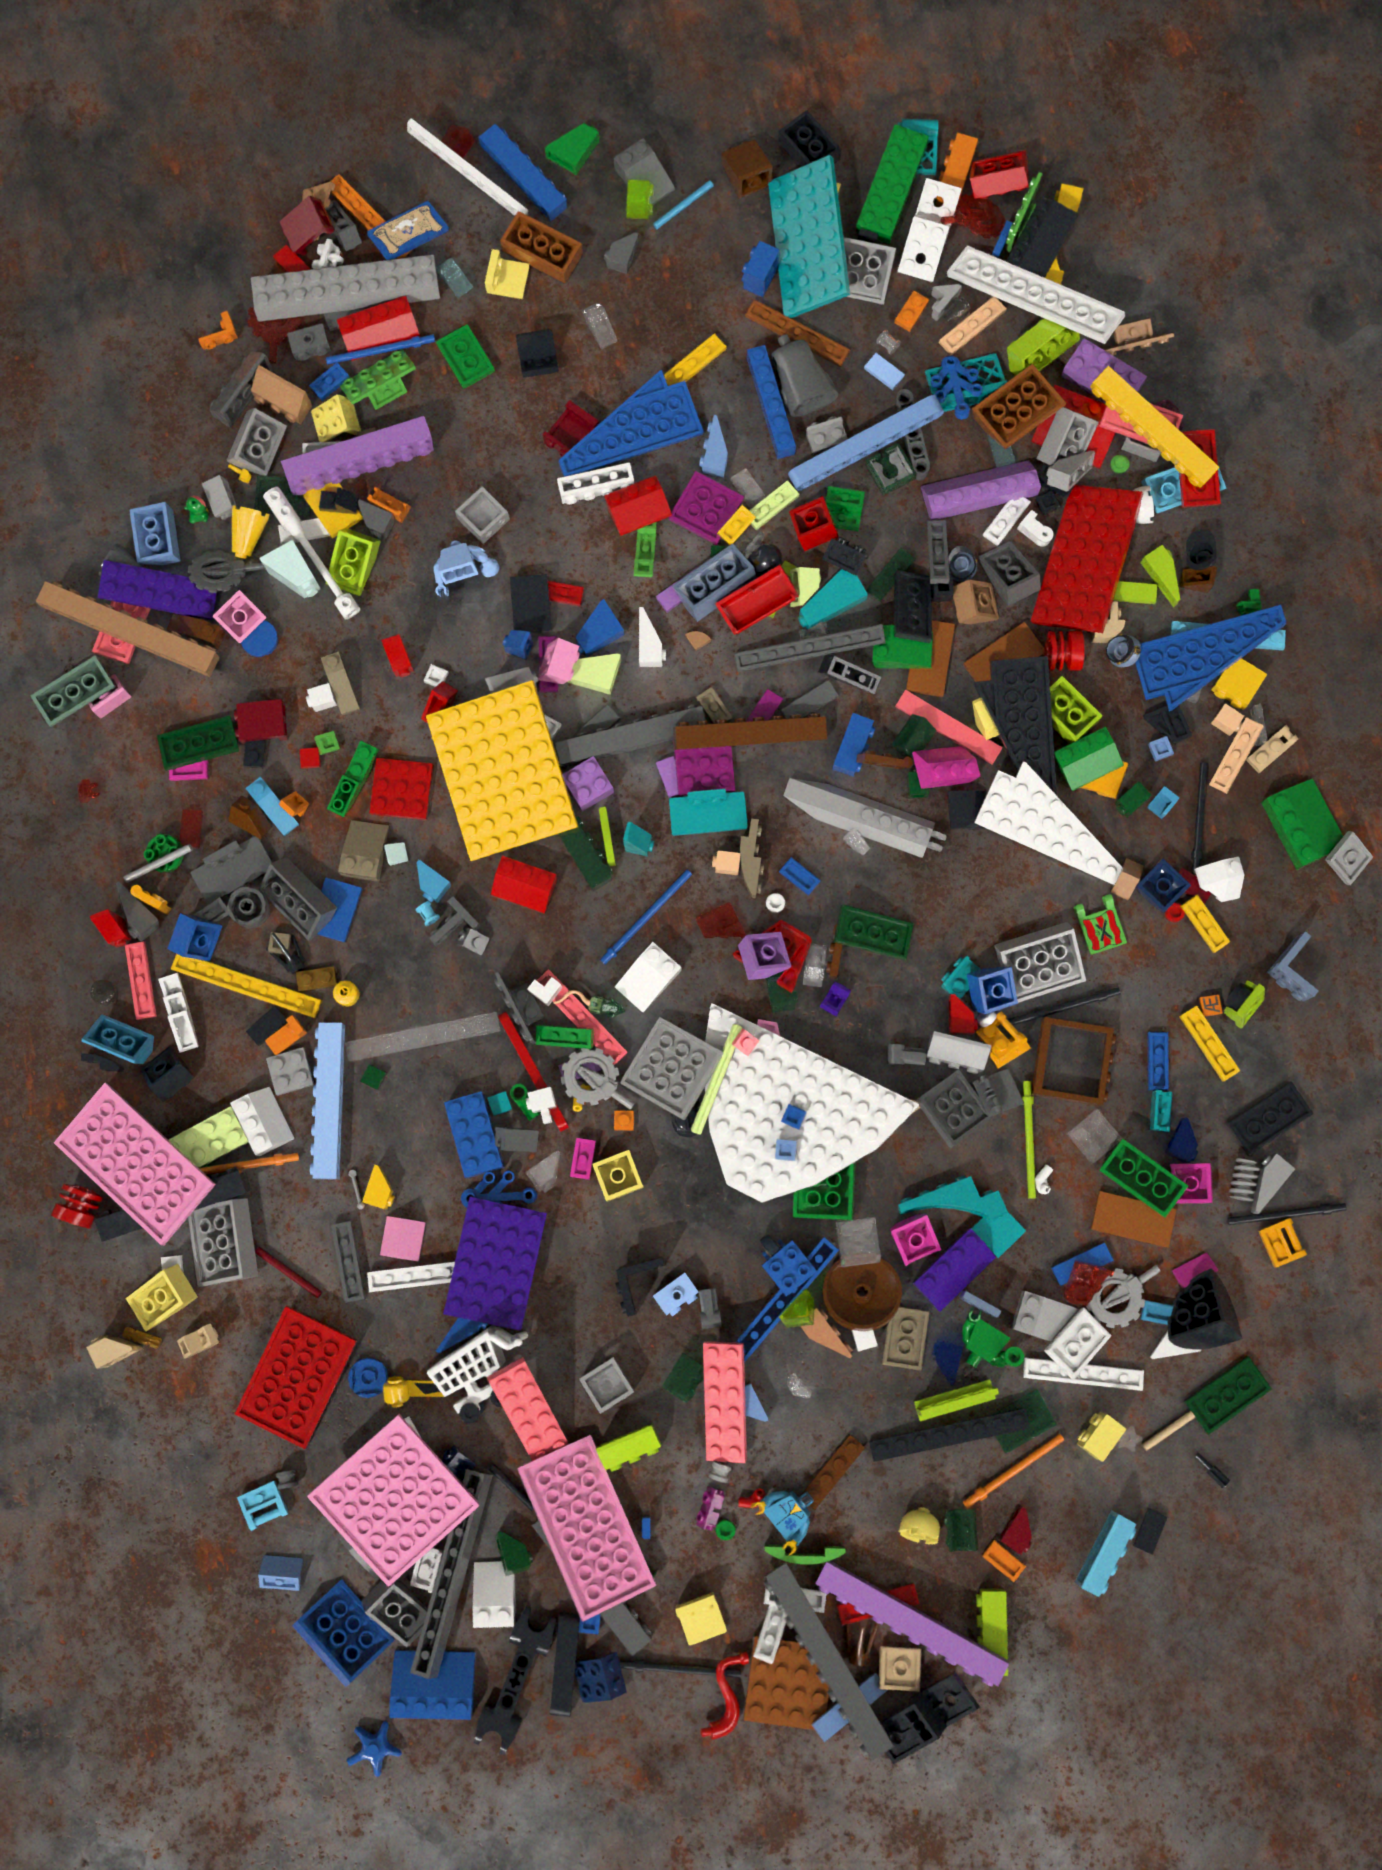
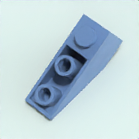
M714 415L713 421H709L707 432H710L709 438H705L703 449H706L705 456L701 455L699 466L702 467L703 474L724 478L728 462V452L717 415Z

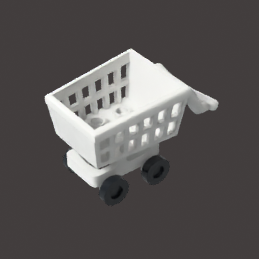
M492 1325L435 1363L427 1371L428 1376L444 1397L465 1387L468 1396L458 1400L453 1405L463 1422L474 1423L485 1409L483 1400L490 1397L493 1405L502 1407L491 1385L488 1384L480 1388L476 1380L497 1372L498 1370L496 1369L500 1368L506 1361L502 1348L510 1350L516 1346H521L522 1340L527 1339L528 1333L523 1331L511 1335L504 1329ZM483 1342L487 1349V1351L483 1352L482 1347L480 1345ZM474 1348L478 1355L475 1358L471 1352V1350H473ZM466 1355L469 1362L465 1363L462 1356ZM490 1357L492 1364L486 1358ZM457 1361L459 1365V1368L457 1369L453 1365V1362ZM448 1367L451 1373L446 1374L444 1368ZM472 1367L474 1374L472 1371L470 1372L468 1369ZM454 1378L457 1383L453 1384L451 1379Z

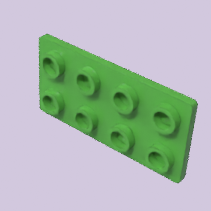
M1041 172L1038 173L1037 178H1032L1028 193L1026 192L1022 201L1021 209L1019 208L1015 217L1016 220L1009 230V236L1006 240L1008 252L1011 251L1016 238H1019L1036 206L1032 202L1040 184Z
M403 349L392 353L389 357L376 362L375 365L362 370L352 378L346 379L340 388L351 404H355L368 396L373 407L377 410L407 393L401 377L415 370L416 367Z

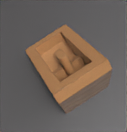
M1126 858L1110 893L1129 900L1140 880L1144 866Z

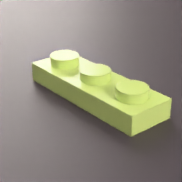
M788 480L749 510L756 517L751 523L755 530H758L799 497V493Z

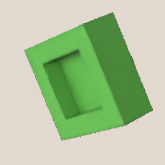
M334 731L314 737L320 755L340 749Z

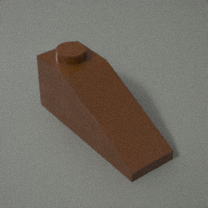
M173 613L166 629L169 632H177L182 637L191 638L216 650H219L226 634L220 626Z

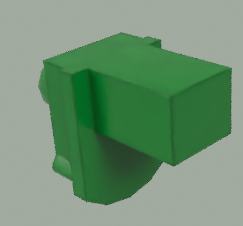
M1250 589L1247 594L1248 601H1241L1236 605V610L1240 612V616L1262 609L1259 589Z

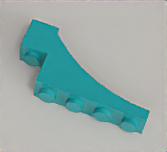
M965 1175L956 1178L952 1184L943 1183L936 1187L937 1190L932 1192L925 1190L918 1194L919 1197L914 1199L911 1197L905 1198L898 1205L900 1215L923 1209L945 1208L961 1210L984 1217L988 1220V1223L1005 1217L1008 1214L999 1190L996 1192L989 1190L983 1193V1197L980 1198L972 1177L966 1178Z

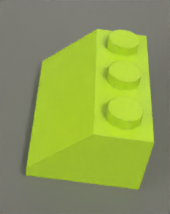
M651 1423L597 1446L596 1452L605 1470L610 1469L612 1472L621 1468V1464L629 1461L631 1464L640 1460V1456L645 1453L650 1456L659 1452L658 1448L662 1445L654 1425Z

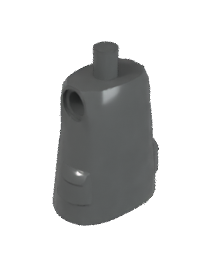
M788 335L779 337L778 342L781 347L771 354V359L782 386L781 398L785 407L788 408L791 417H800L812 413L834 402L838 397V392L829 374L822 369L815 359L808 343L805 340L791 342Z

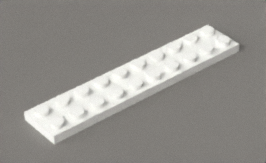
M970 246L963 250L947 271L948 277L1104 344L1125 317V312Z

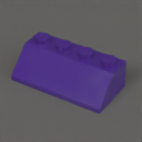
M969 1228L912 1284L941 1312L996 1257L983 1240Z

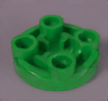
M158 834L148 843L144 851V858L149 864L181 848L182 844L174 836ZM183 856L154 870L164 873L172 872L180 866Z

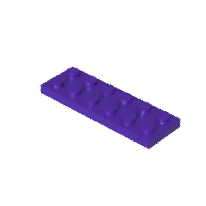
M104 560L97 598L212 621L216 593L196 588L195 582L191 583L189 577Z

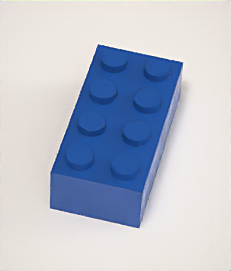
M481 1091L444 1102L464 1177L468 1179L485 1174L486 1172L505 1168L500 1149L495 1145L496 1135L484 1093Z

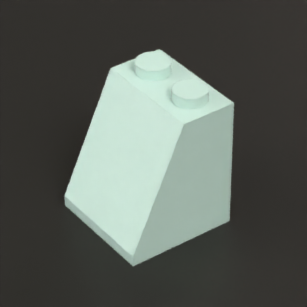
M293 540L260 557L261 562L270 575L303 598L312 597L320 590L317 581Z

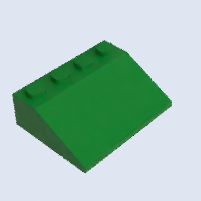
M1313 778L1278 792L1261 803L1296 870L1328 856L1343 838Z
M856 1162L814 1186L794 1192L793 1217L854 1221Z

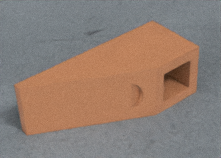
M815 1308L797 1321L808 1338L848 1358L852 1357L850 1352L853 1350L846 1341L841 1342L838 1338L841 1334L834 1325L830 1327L826 1321L828 1316L822 1309L818 1310Z

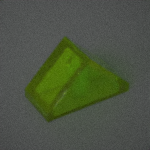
M807 1289L779 1316L784 1326L790 1328L814 1325V1298Z

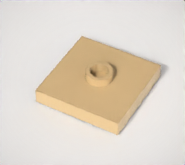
M880 1646L879 1689L920 1691L921 1649Z

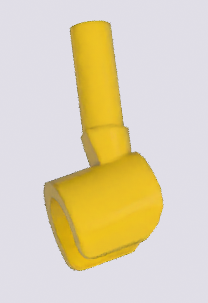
M229 464L228 468L240 474L239 480L245 483L250 482L251 474L246 469H239Z

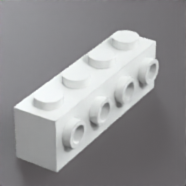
M630 463L557 478L562 504H574L582 499L592 500L596 496H604L634 484Z

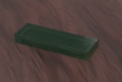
M900 548L869 585L866 592L881 602L894 587V572L896 570L907 571L916 558Z

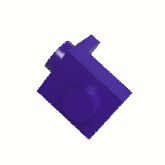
M834 982L820 1008L837 1016L851 990L842 984Z

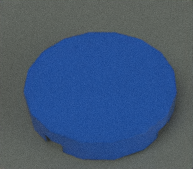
M263 621L241 642V645L251 656L262 657L271 654L275 650L278 643V635L272 624L268 621Z
M360 1359L349 1371V1386L360 1397H375L383 1392V1384L388 1379V1372L384 1364L377 1359Z

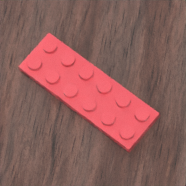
M705 1341L703 1343L706 1461L745 1463L747 1461L744 1343Z
M523 1357L487 1377L532 1461L569 1445Z

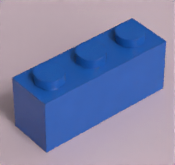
M855 713L852 714L833 764V770L853 777L855 772H860L862 763L856 762L857 755L864 754L868 750L869 744H866L868 737H873L876 728L873 727L874 720Z

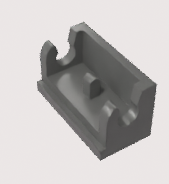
M495 1127L496 1147L501 1145V1150L537 1152L538 1130Z

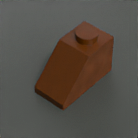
M241 795L231 805L228 822L259 839H262L271 829V825L257 803Z

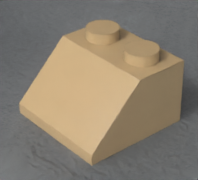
M108 1335L93 1339L91 1341L92 1345L87 1347L96 1369L109 1367L143 1349L139 1344L117 1337H108Z

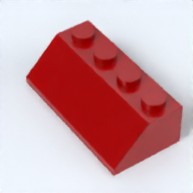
M406 296L336 319L348 352L410 340L415 336L420 337Z

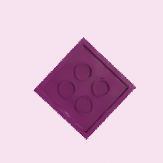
M695 471L672 510V516L668 517V519L705 540L718 545L721 537L717 533L739 509L744 496Z
M731 746L674 750L678 795H688L687 792L726 789V792L735 791Z

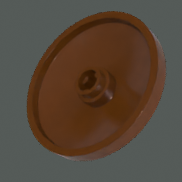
M868 1253L847 1255L834 1263L825 1276L823 1283L825 1307L837 1323L855 1331L878 1329L892 1320L901 1304L902 1285L897 1272L887 1261L876 1255Z

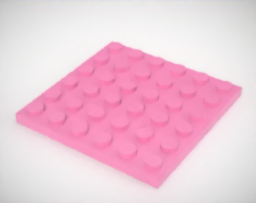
M400 1414L393 1418L307 1496L388 1587L480 1505Z

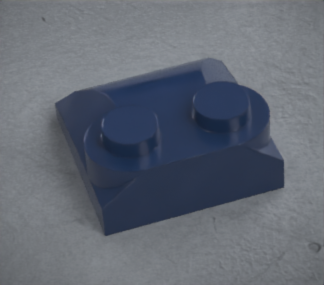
M1162 859L1136 885V888L1156 909L1165 913L1191 884Z

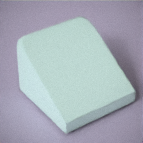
M405 843L384 845L389 865L409 861Z

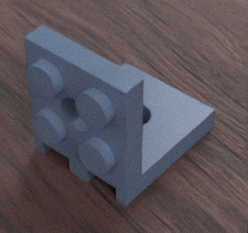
M1306 931L1293 939L1267 971L1268 974L1277 980L1276 983L1280 987L1287 988L1292 992L1291 995L1295 999L1302 1000L1303 1002L1314 997L1319 990L1288 965L1311 938V935Z

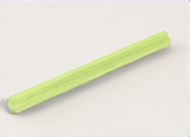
M733 1024L722 1050L723 1055L712 1075L691 1131L696 1134H701L735 1050L731 1043L741 1031L742 1027L740 1025Z

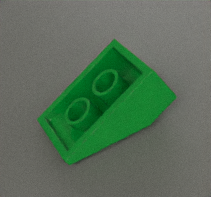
M883 625L886 643L873 646L872 662L875 668L931 669L933 631L932 641L925 643L894 637V625Z

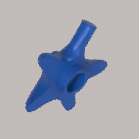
M387 1721L382 1723L381 1728L376 1734H371L362 1727H355L354 1731L361 1740L362 1748L358 1753L346 1759L349 1766L361 1760H368L372 1764L374 1775L378 1777L382 1773V1762L385 1756L402 1755V1751L392 1746L387 1740L389 1728Z

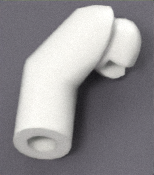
M1045 1165L1035 1177L1036 1188L1041 1194H1048L1051 1190L1050 1186H1048L1047 1178L1053 1172V1169L1048 1165Z

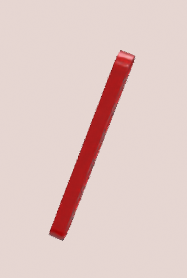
M505 1011L498 1015L537 1090L548 1088L508 1013ZM556 1104L557 1107L549 1109L558 1129L562 1132L568 1129L569 1126Z

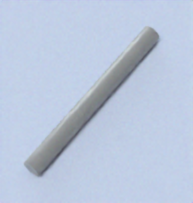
M187 844L123 876L124 881L128 883L193 851V848L190 844Z

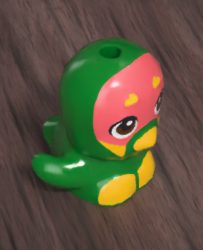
M195 495L190 496L184 507L185 510L190 511L189 522L193 524L202 521L207 522L209 510L206 508L204 500Z

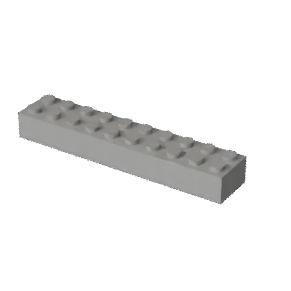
M434 255L251 277L254 310L258 322L374 307L403 296L407 297L408 303L440 299Z

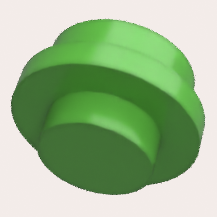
M1124 455L1114 456L1110 463L1111 469L1116 473L1126 472L1129 468L1128 458Z

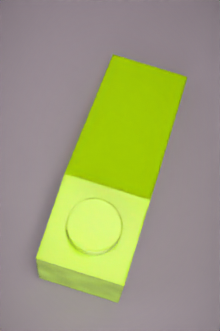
M1161 545L1146 555L1141 564L1170 604L1175 607L1180 601L1174 560L1170 550L1165 549Z

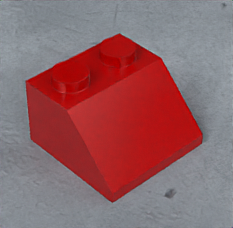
M824 497L789 511L798 540L804 551L839 537Z

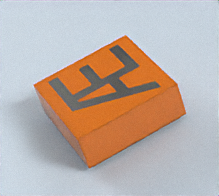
M1219 995L1198 998L1204 1017L1223 1014Z

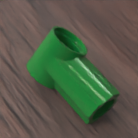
M516 1084L511 1088L510 1095L527 1119L531 1121L541 1112L533 1113L532 1109L528 1110L526 1098H529V1091L524 1085ZM518 1087L523 1088L525 1091L522 1098L514 1096V1090Z

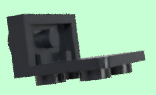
M551 329L516 335L523 378L559 372Z

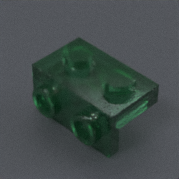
M976 1509L947 1510L944 1522L945 1526H947L946 1546L949 1552L977 1551Z

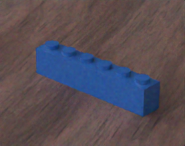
M494 124L479 136L482 149L550 222L567 209V198L564 193L557 191L552 180L546 179L543 176L542 170L537 165L534 166L531 163L530 157L520 151L518 144L508 138L503 128H499Z
M763 345L748 349L747 362L776 457L781 459L795 455L796 445L766 347Z

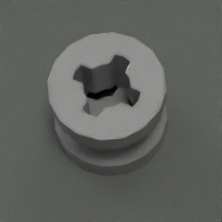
M713 1461V1470L709 1474V1478L727 1483V1475L732 1467Z

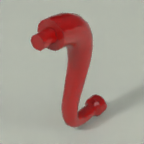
M747 1652L726 1657L718 1663L716 1678L726 1703V1710L722 1718L709 1722V1727L700 1729L701 1737L710 1736L712 1740L728 1735L737 1726L740 1718L739 1703L725 1678L724 1670L727 1666L733 1664H749Z

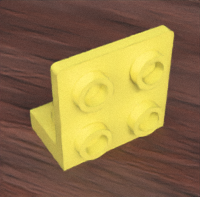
M492 249L485 280L487 293L522 299L528 277L529 264L504 260L500 257L499 250Z
M337 394L311 411L320 442H328L343 432L357 435V432L361 431L354 404H351L345 396Z
M714 1592L675 1607L689 1645L727 1631Z

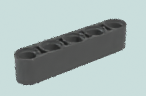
M902 389L897 393L895 400L897 413L915 404L911 391ZM902 398L907 399L908 402H907V403H903V402L900 401V399H902ZM920 427L911 432L915 433L916 437H910L908 434L903 436L910 469L913 472L912 476L916 480H924L930 469ZM919 450L921 453L914 454L912 451ZM923 467L925 471L920 472L916 468Z

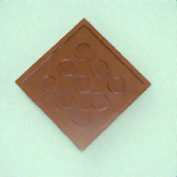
M754 1636L743 1720L815 1730L812 1723L827 1711L829 1696L827 1691L829 1688L826 1683L822 1684L816 1674L818 1672L816 1665H811L805 1655L808 1653L804 1646L801 1647L797 1641L780 1639L774 1662L771 1664L753 1657L759 1636Z

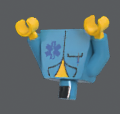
M775 1491L765 1496L760 1502L753 1503L751 1508L758 1505L759 1511L755 1515H760L764 1512L786 1541H791L784 1544L782 1549L784 1550L787 1545L790 1546L792 1551L789 1555H792L796 1551V1546L799 1545L807 1534L810 1525V1511L806 1507L814 1502L808 1492H805L798 1498L793 1491L789 1493L787 1491Z

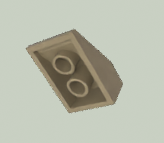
M351 820L341 853L338 870L341 876L380 881L385 853L384 845L387 842L389 826Z

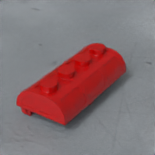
M779 564L716 602L715 605L735 635L795 601L799 595L787 573Z

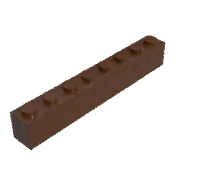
M820 713L809 714V718H802L801 714L790 715V719H783V716H772V720L764 721V717H755L751 722H746L745 718L734 719V723H727V719L715 720V724H708V721H696L697 725L689 726V722H680L678 726L673 727L674 750L827 739L826 717H820Z

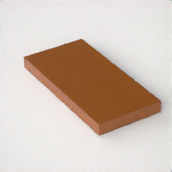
M932 620L931 669L909 668L907 691L937 697L944 696L955 624Z
M1023 622L964 662L963 666L975 682L991 680L990 661L1041 657L1045 654V649L1027 624Z
M1099 1191L1091 1230L1169 1248L1177 1209L1172 1208L1167 1217L1164 1218L1142 1201Z

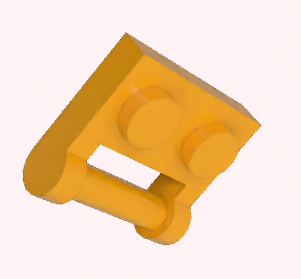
M139 885L132 886L131 894L169 915L172 908L167 906L168 902L154 893L151 895L148 891H143V888Z
M1002 1011L996 1014L997 1017L992 1024L987 1027H981L976 1031V1035L984 1044L992 1045L990 1051L1000 1062L1024 1045L1028 1039L1024 1034L1018 1032L1006 1019L1007 1016ZM1002 1024L1014 1037L1015 1041L1011 1043L997 1026Z
M1291 1218L1258 1231L1274 1268L1307 1255L1306 1250L1302 1248L1295 1233ZM1285 1227L1295 1253L1291 1254L1281 1228Z

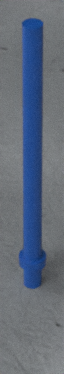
M686 870L611 948L606 950L607 953L600 961L606 965L612 957L615 958L617 956L616 953L691 877L692 873Z

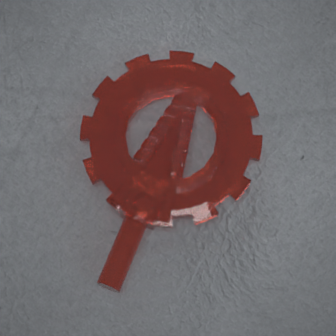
M973 193L969 196L965 194L961 197L962 200H958L957 215L941 217V224L943 225L958 223L959 226L968 227L973 234L981 235L987 239H990L991 236L994 238L1000 236V232L1004 228L1003 223L1005 222V218L1001 215L1000 209L996 204L994 205L988 198L974 199ZM971 207H979V208H981V209H970V208H971ZM991 219L990 225L981 224L982 222Z
M254 306L250 307L248 310L250 319L247 320L249 328L253 327L254 331L252 333L257 338L260 336L263 338V341L269 343L270 364H276L277 345L285 341L284 338L288 337L287 333L294 332L297 327H300L302 320L299 317L287 318L283 326L281 319L267 320L265 326L262 321L258 322Z

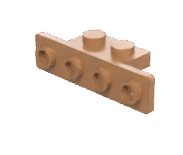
M1150 318L1118 325L1114 331L1116 345L1103 348V350L1111 355H1116L1118 350L1128 352L1134 350L1135 346L1140 345L1141 348L1152 346L1151 342H1168L1169 338L1174 337V333L1168 332L1153 336Z

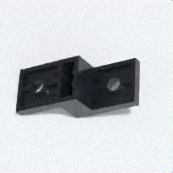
M956 1671L911 1696L901 1710L880 1721L881 1726L894 1746L885 1752L893 1764L938 1740L948 1726L978 1710L980 1705ZM947 1695L954 1697L956 1703L949 1702ZM893 1733H898L902 1740H897Z

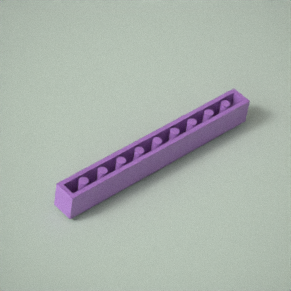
M826 1562L816 1582L820 1591L826 1594L833 1593L837 1596L836 1599L844 1604L849 1602L855 1606L854 1609L859 1613L872 1615V1619L881 1625L883 1623L891 1626L890 1630L899 1635L904 1633L909 1636L908 1640L914 1644L919 1645L921 1643L927 1646L926 1650L934 1655L939 1653L945 1656V1661L954 1666L956 1664L964 1667L963 1671L969 1675L974 1676L977 1674L982 1677V1681L985 1684L999 1686L1009 1665V1660L834 1562Z

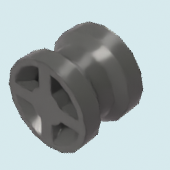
M296 1469L275 1473L276 1478L279 1479L278 1489L298 1485V1481L295 1480L294 1476Z

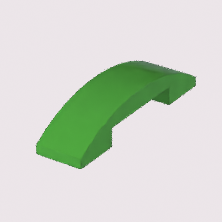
M657 522L637 529L634 576L653 577Z
M764 1544V1550L770 1555L796 1564L823 1563L838 1558L845 1553L844 1546H824V1554L793 1553L789 1555V1553H785V1549H782L783 1545Z

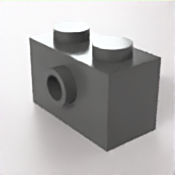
M323 324L287 333L296 361H304L316 355L322 356L331 351Z

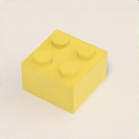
M629 1150L592 1164L607 1202L644 1188Z
M1099 1412L1091 1417L1088 1429H1083L1078 1435L1077 1439L1079 1441L1077 1445L1095 1459L1103 1462L1124 1434L1126 1428L1108 1414Z

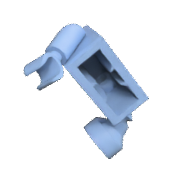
M453 541L450 547L441 550L440 558H438L433 568L435 580L438 583L436 594L442 597L441 591L444 589L445 595L448 596L450 591L444 586V583L448 584L478 575L474 559L481 562L480 570L485 577L496 575L500 570V566L496 559L488 557L482 548L474 545L467 546L466 543L461 544L459 541Z

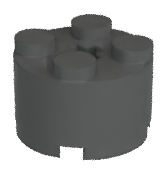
M242 887L231 894L227 904V911L229 916L240 926L256 928L269 918L270 905L267 898L258 890ZM250 904V905H251L250 910L247 911V909H248L247 905Z

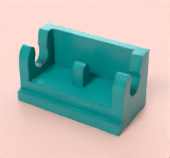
M1155 1090L1152 1092L1149 1130L1170 1132L1171 1091L1162 1092V1090Z

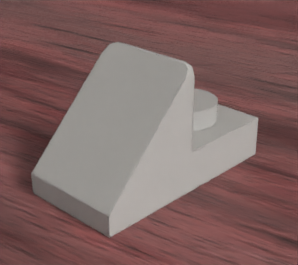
M961 285L933 287L931 295L937 299L932 306L933 312L931 317L938 321L960 295Z

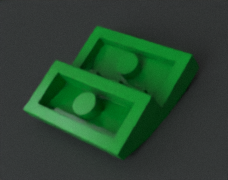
M828 486L826 504L836 528L858 532L865 492Z

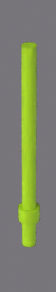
M1023 1081L1024 1097H1022L1024 1104L1022 1105H1024L1028 1199L1036 1198L1032 1116L1034 1097H1032L1031 1081Z

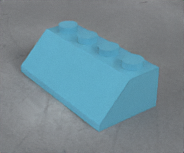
M1110 1511L1075 1580L1078 1586L1100 1597L1101 1593L1104 1594L1109 1586L1107 1581L1110 1575L1113 1576L1117 1571V1561L1125 1555L1127 1551L1126 1544L1136 1533V1524L1116 1512Z

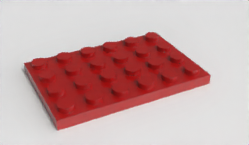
M288 1305L285 1306L235 1415L306 1449L355 1347L357 1339Z

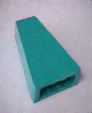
M841 569L800 609L798 620L803 628L806 627L810 631L866 601L868 593L857 575L855 576Z

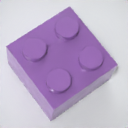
M594 756L562 774L568 791L582 812L614 793L613 786Z

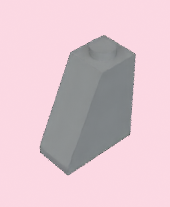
M529 667L485 678L491 694L531 680L534 681L537 689L536 682H538L535 671L531 672Z

